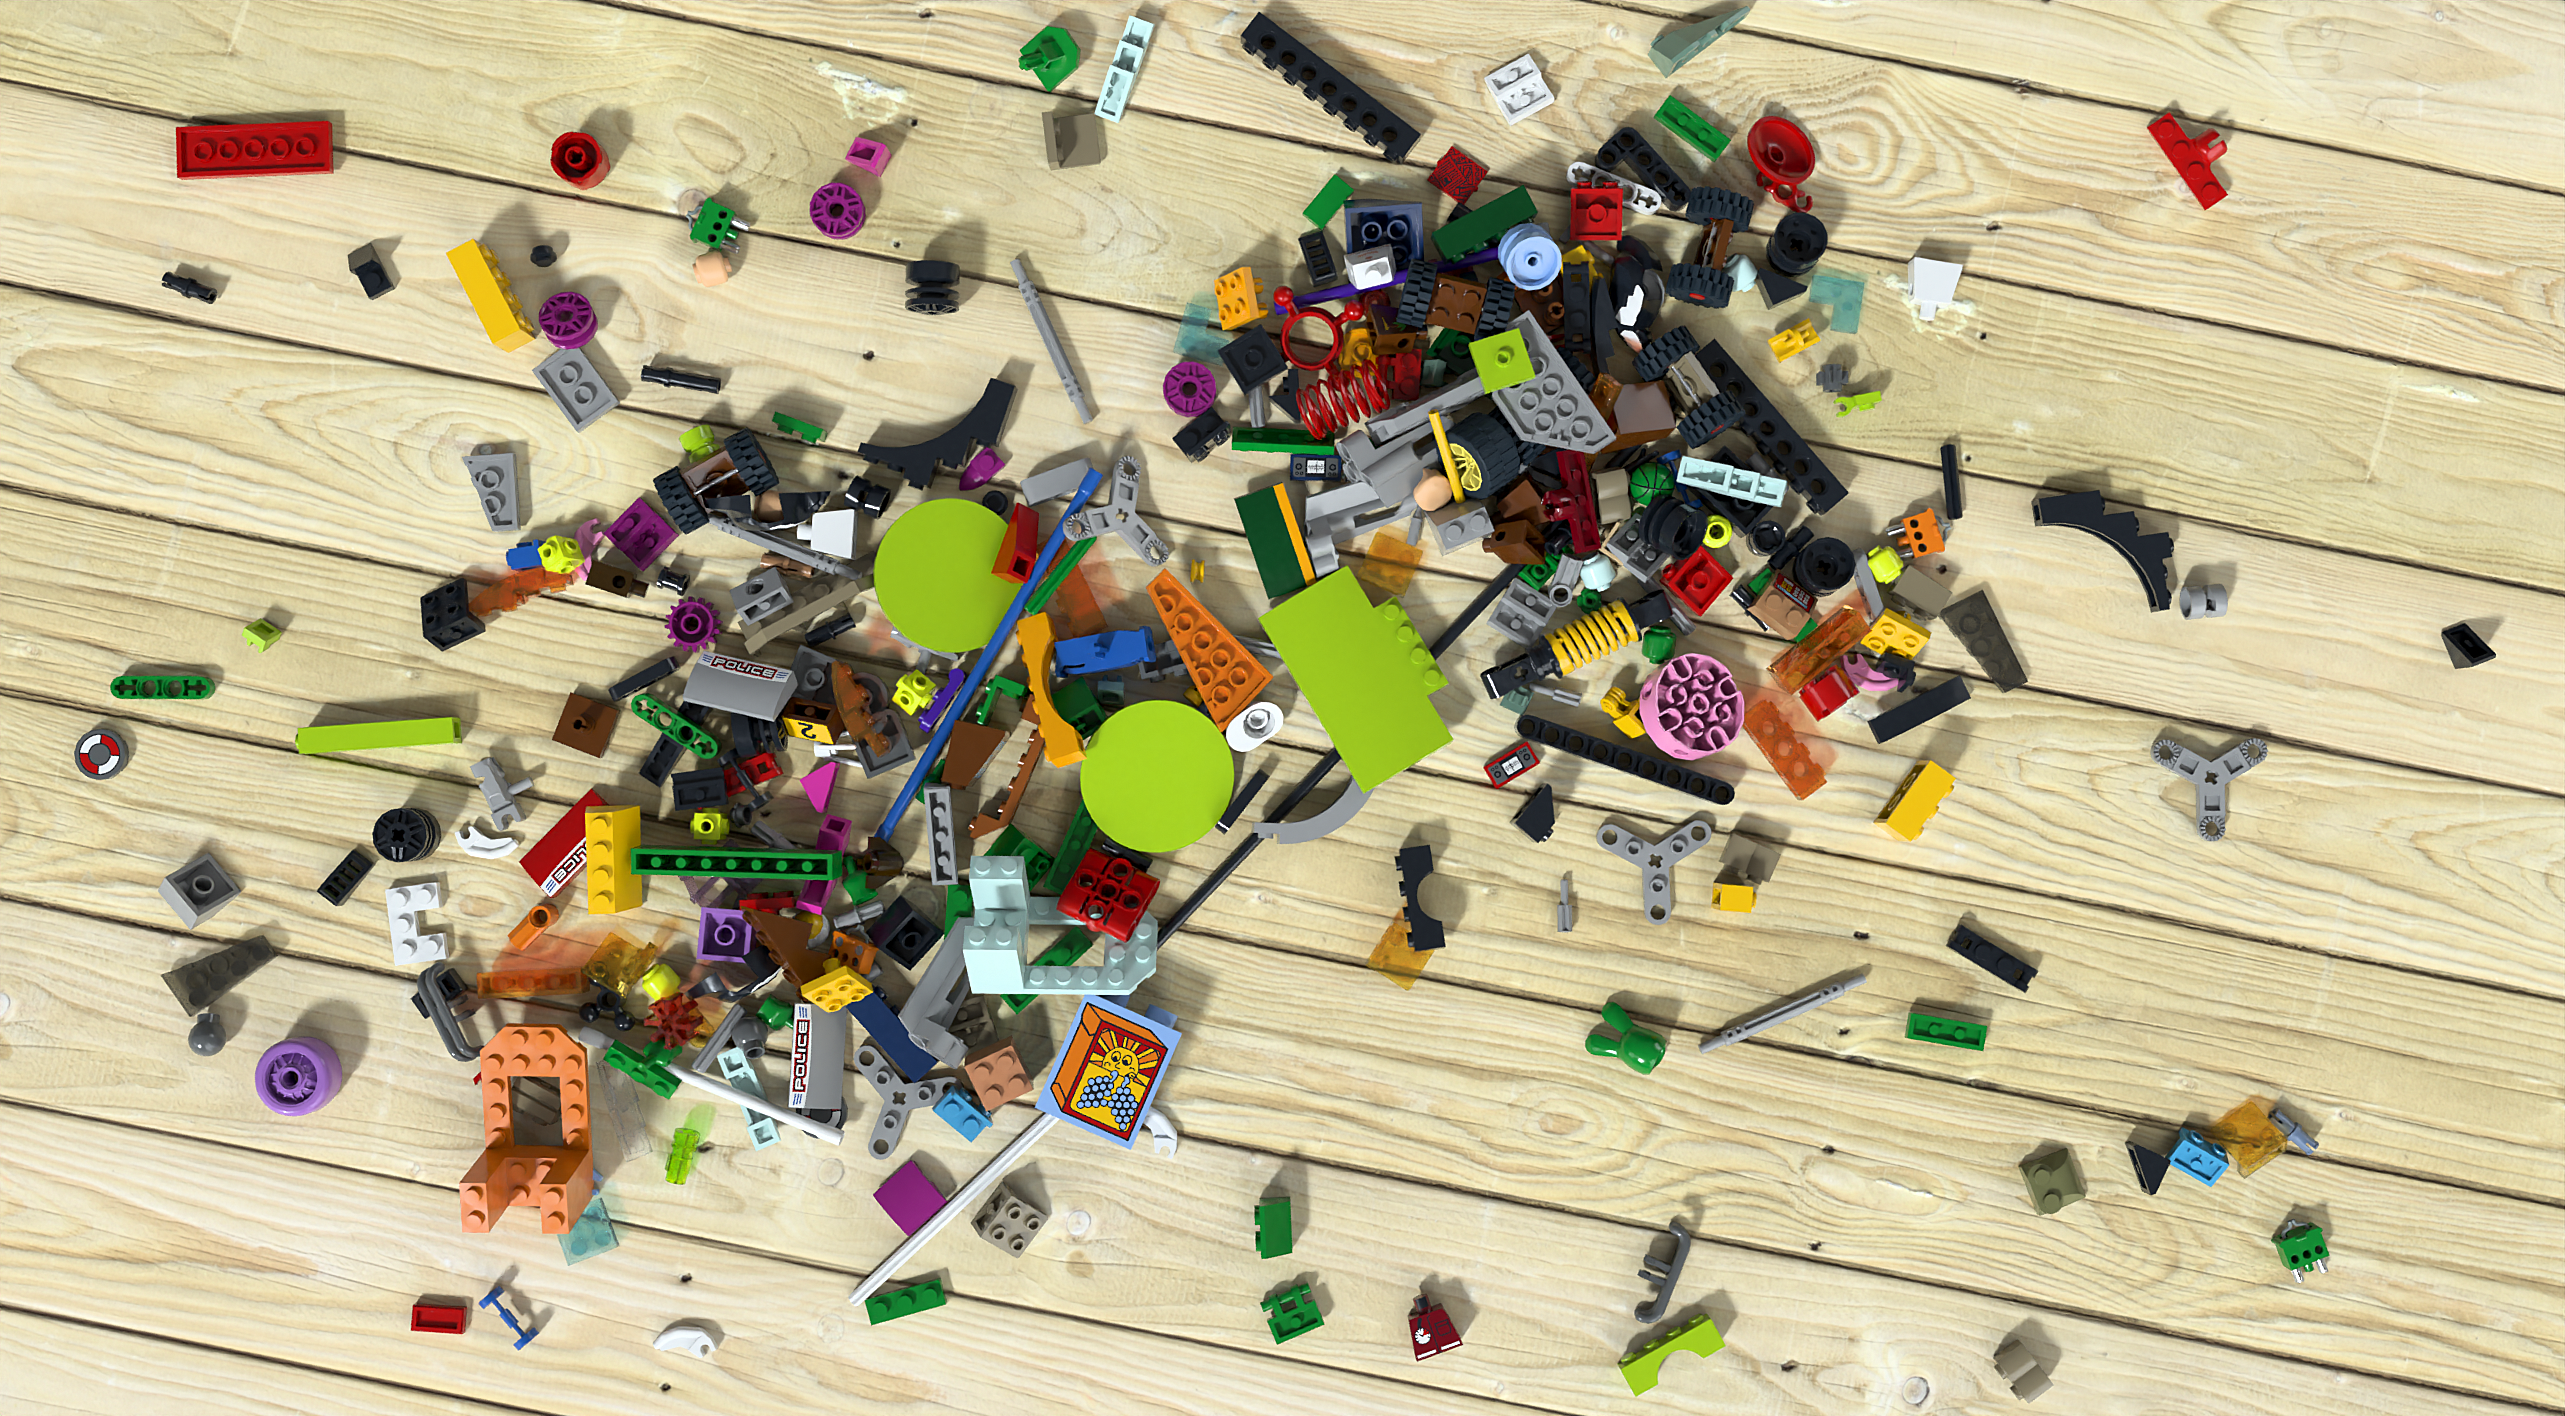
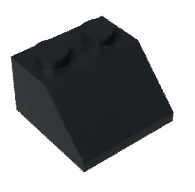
M1548 783L1541 784L1509 822L1533 843L1547 841L1554 832L1551 828L1555 824L1552 787Z
M902 895L866 931L879 950L909 971L944 935V931Z

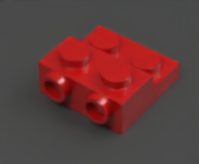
M1578 181L1577 186L1571 187L1570 240H1622L1623 186H1618L1617 181H1603L1602 186H1592L1591 181Z
M1700 545L1698 550L1689 558L1684 560L1677 559L1674 564L1666 565L1661 572L1663 577L1659 582L1676 598L1681 599L1696 615L1701 617L1733 580V577Z

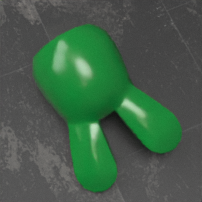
M1606 1003L1602 1008V1017L1621 1032L1622 1037L1620 1041H1615L1599 1034H1592L1585 1041L1586 1050L1597 1056L1617 1057L1636 1072L1649 1075L1664 1057L1666 1039L1652 1030L1633 1024L1627 1013L1617 1003Z

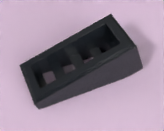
M1320 231L1298 238L1313 287L1338 280L1337 271L1323 232ZM1316 240L1320 241L1319 245L1306 247V243ZM1323 250L1322 254L1313 257L1309 256L1311 252ZM1326 259L1325 263L1316 266L1312 264V262ZM1329 268L1328 272L1316 275L1315 271Z
M353 849L321 884L317 892L333 905L343 906L374 867V864ZM355 861L363 869L359 871L351 865V862ZM347 869L356 877L352 879L344 871ZM341 878L348 884L347 887H344L337 880ZM334 887L340 892V894L338 895L333 890H331V888Z
M454 968L448 969L436 978L438 985L446 994L445 999L447 1003L469 989ZM447 980L450 983V985L454 989L452 992L446 986L444 981ZM418 992L410 999L422 1016L428 1019L430 1014L420 1000L421 996Z

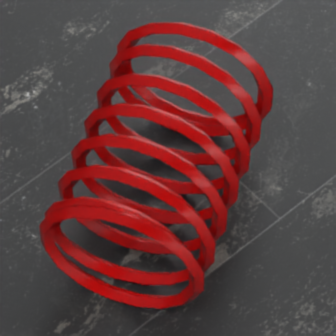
M1363 359L1361 367L1352 364L1350 372L1341 369L1338 376L1330 374L1327 381L1319 379L1316 386L1307 384L1305 390L1298 388L1296 401L1308 430L1316 439L1321 440L1322 437L1325 438L1327 431L1318 408L1310 398L1309 389H1312L1317 394L1320 410L1329 429L1334 433H1337L1338 430L1332 409L1321 393V384L1328 389L1332 407L1340 424L1345 428L1349 426L1348 416L1342 402L1332 388V379L1339 384L1340 392L1350 417L1356 423L1360 421L1359 411L1354 399L1343 382V374L1351 381L1355 398L1362 413L1367 418L1371 417L1370 406L1363 390L1355 379L1354 369L1362 375L1367 395L1375 411L1382 413V409L1389 410L1390 399L1386 386L1378 369L1371 360ZM1368 365L1371 367L1379 382L1385 403L1382 401L1374 386ZM1301 394H1302V395L1304 396V398H1305L1306 406H1307V409H1308L1310 418H1311V420H1312V423H1313V425H1314L1316 431H1315L1314 428L1312 427V425H1311V423H1310V421H1309V419H1308V417H1307V415H1306V412H1305V410H1304V407H1303V404H1302V400H1301Z

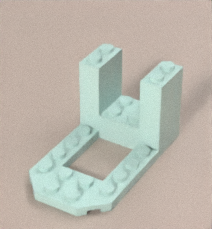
M971 856L969 882L975 915L974 926H965L963 953L972 993L1130 995L1137 989L1139 983L1156 972L1158 921L1147 911L1128 942L1125 943L1105 933L1104 967L1026 966L1029 924H1086L1056 910L1060 897H1030L1024 856ZM1129 903L1126 905V907L1128 908H1134L1137 906L1134 903ZM1095 913L1090 917L1096 919L1100 918L1102 915Z

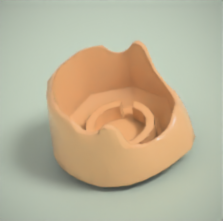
M1423 468V477L1414 488L1413 495L1416 503L1423 510L1435 511L1444 507L1450 501L1453 491L1449 479L1439 470Z

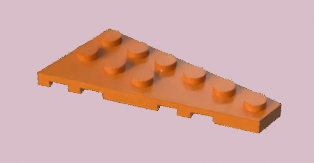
M1164 568L1146 586V589L1220 732H1223L1229 723L1271 681L1273 676Z

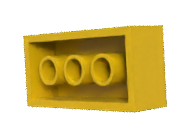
M471 239L446 252L492 344L510 353L535 340L532 333L535 328L531 320L522 314L520 309L523 308L519 297L516 294H512L509 288L512 285L511 281L504 271H500L497 265L500 261L493 249L489 250L484 243L480 244L475 239Z

